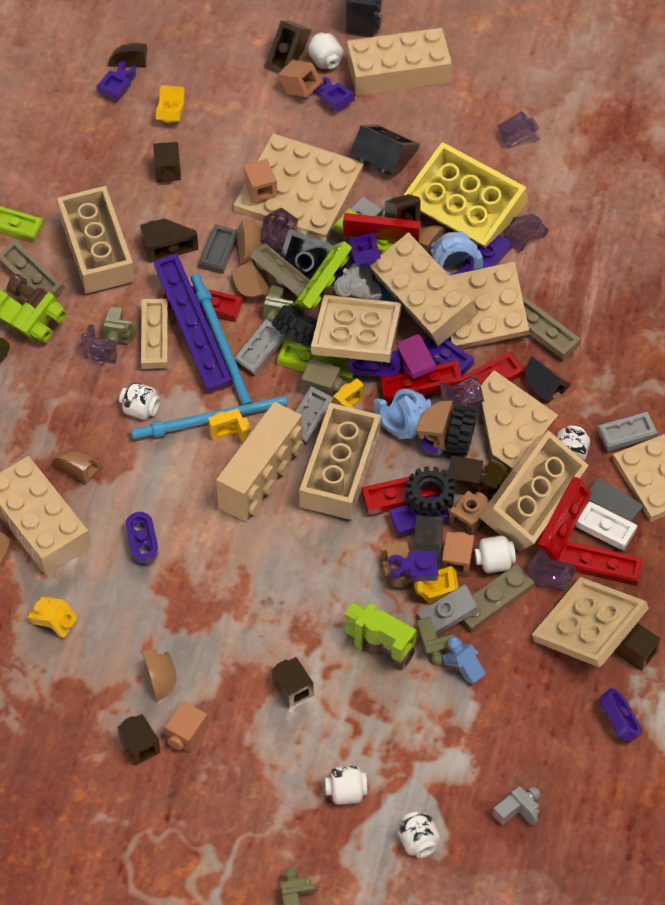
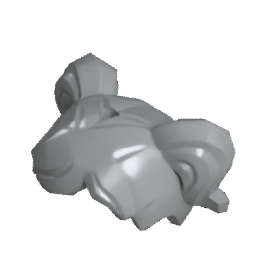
M354 263L349 269L344 268L343 276L334 283V290L341 297L380 300L383 294L380 284L374 282L370 268L361 264L356 265Z

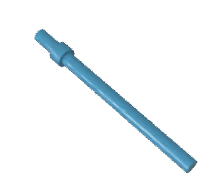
M194 274L190 279L196 291L195 296L199 305L204 310L241 404L252 403L211 303L213 298L210 291L205 288L200 274Z
M286 396L167 422H162V420L154 421L149 426L131 429V435L133 440L148 436H154V438L165 436L166 432L207 424L208 418L219 412H228L238 408L241 416L267 411L274 401L285 407L287 406Z

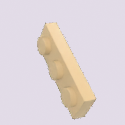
M142 299V369L168 368V299Z

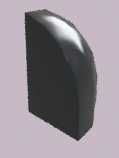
M530 357L526 368V378L533 391L544 400L551 401L553 400L552 395L558 391L563 394L570 387L571 384L536 358Z

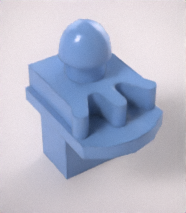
M451 637L448 640L450 652L442 655L445 665L459 668L466 682L474 684L486 674L476 657L478 651L474 649L473 645L462 643L457 637Z

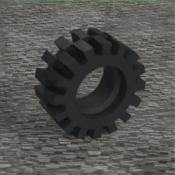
M283 305L272 323L273 327L280 331L282 335H286L288 339H293L296 343H301L303 346L311 347L317 320L312 319L311 316L298 311L294 307L291 308L288 305Z
M456 404L447 438L446 451L465 456L468 455L478 409Z
M425 466L424 472L418 468L415 471V475L413 473L410 474L409 480L406 482L405 499L407 506H411L410 511L413 514L418 510V517L422 518L423 514H427V519H431L432 514H435V517L439 518L441 517V511L445 515L448 513V508H452L455 483L452 482L451 475L446 477L447 471L442 469L439 473L438 467L435 466L433 471H429V466ZM424 487H435L440 490L441 494L436 498H425L420 494V490Z

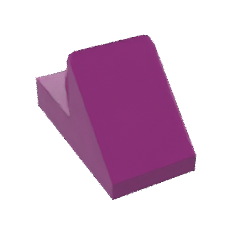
M419 334L397 342V351L394 352L401 358L400 369L410 377L415 379L437 369Z

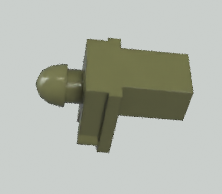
M271 286L264 302L263 319L273 323L283 305L296 308L293 306V301L284 300V287Z
M110 307L103 324L104 341L109 346H115L117 343L128 345L129 341H132L136 336V326L132 321L123 320V308Z
M431 617L415 620L424 653L431 652V659L434 664H443L442 649L448 648V640L451 637H457L456 633L436 637Z
M292 867L287 868L284 871L286 882L280 883L283 905H299L298 897L317 893L319 891L318 886L311 885L309 878L298 880L297 871Z

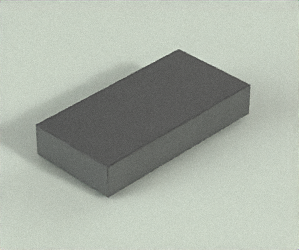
M214 225L199 261L200 269L224 274L237 242L236 229Z
M600 478L589 489L592 494L588 502L590 501L632 523L643 510V504Z

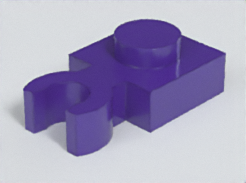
M121 61L118 64L117 72L109 70L97 85L98 93L117 102L131 86L130 80L136 76V66L133 65L130 70H125V61Z
M323 77L324 85L318 86L314 90V93L320 96L321 101L336 112L355 100L354 92L339 82L332 85L328 77Z
M436 551L408 552L407 559L400 555H391L389 557V565L399 566L398 569H391V578L397 579L401 578L404 574H409V581H437L438 579Z

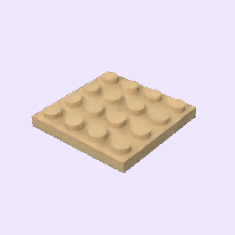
M273 133L258 161L268 159L277 180V197L253 203L245 184L234 203V212L286 229L301 227L329 237L332 227L336 224L364 170V164L355 159Z

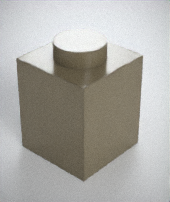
M310 359L301 379L302 394L306 395L312 386L333 397L343 386V379L340 378V367Z

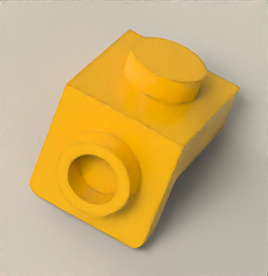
M162 85L156 109V120H162L166 123L180 121L184 112V87Z
M357 378L350 384H344L338 393L333 396V404L353 408L364 399V384Z
M238 408L228 412H219L208 418L209 433L212 440L238 433L243 444L248 438L247 433L251 432L247 417L242 418Z
M452 566L438 570L439 576L437 581H414V589L417 595L423 597L431 604L458 589L457 573Z
M41 596L27 618L34 625L51 627L59 637L64 638L78 619V616L65 600Z

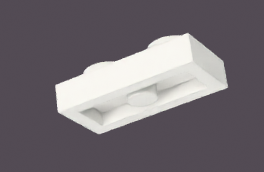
M590 501L576 523L577 528L623 551L637 530L636 524Z

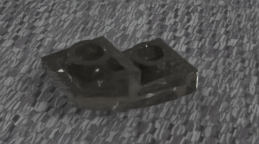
M416 515L414 552L436 551L438 570H440L443 517Z

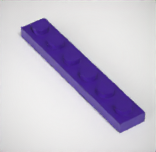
M176 253L154 261L156 273L207 393L232 385V379L178 254Z

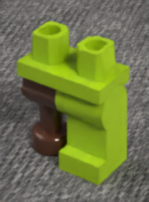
M16 274L9 280L7 291L14 296L22 295L27 300L22 306L0 289V320L34 342L37 339L47 343L53 333L47 327L51 319L61 323L68 313L54 295L43 288L33 289L27 286V280L20 274Z
M356 602L351 604L345 612V619L348 620L345 626V633L354 637V647L362 650L365 646L369 654L373 655L383 651L391 655L397 665L406 668L415 653V649L412 647L416 643L417 630L388 613L377 610V606L371 602L366 608Z

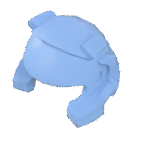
M463 231L444 234L431 245L430 252L432 258L449 276L450 273L443 266H456L464 262L469 255H471V265L474 269L483 267V257L480 250H477V245Z
M401 389L394 395L390 406H387V402L383 399H374V413L381 415V425L389 433L397 436L398 439H413L417 435L416 430L419 420L424 411L431 406V400H425L424 396L416 391Z

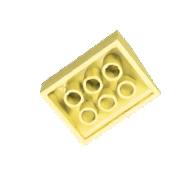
M443 142L404 194H411L420 198L421 213L457 233L458 231L465 232L470 240L484 248L516 219L528 202L525 186Z

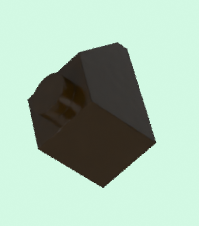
M280 21L265 66L281 72L292 60L298 61L305 51L312 29L292 21Z
M407 194L385 201V217L420 221L421 200L418 196Z
M165 218L156 221L152 220L140 225L141 240L150 263L176 253L182 255L199 250L196 230Z

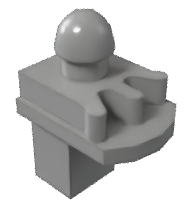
M519 786L494 807L493 816L504 825L517 813H520L530 825H534L538 821L537 813H539V810L537 808L539 805L535 801L540 797L539 789L531 787L525 792Z

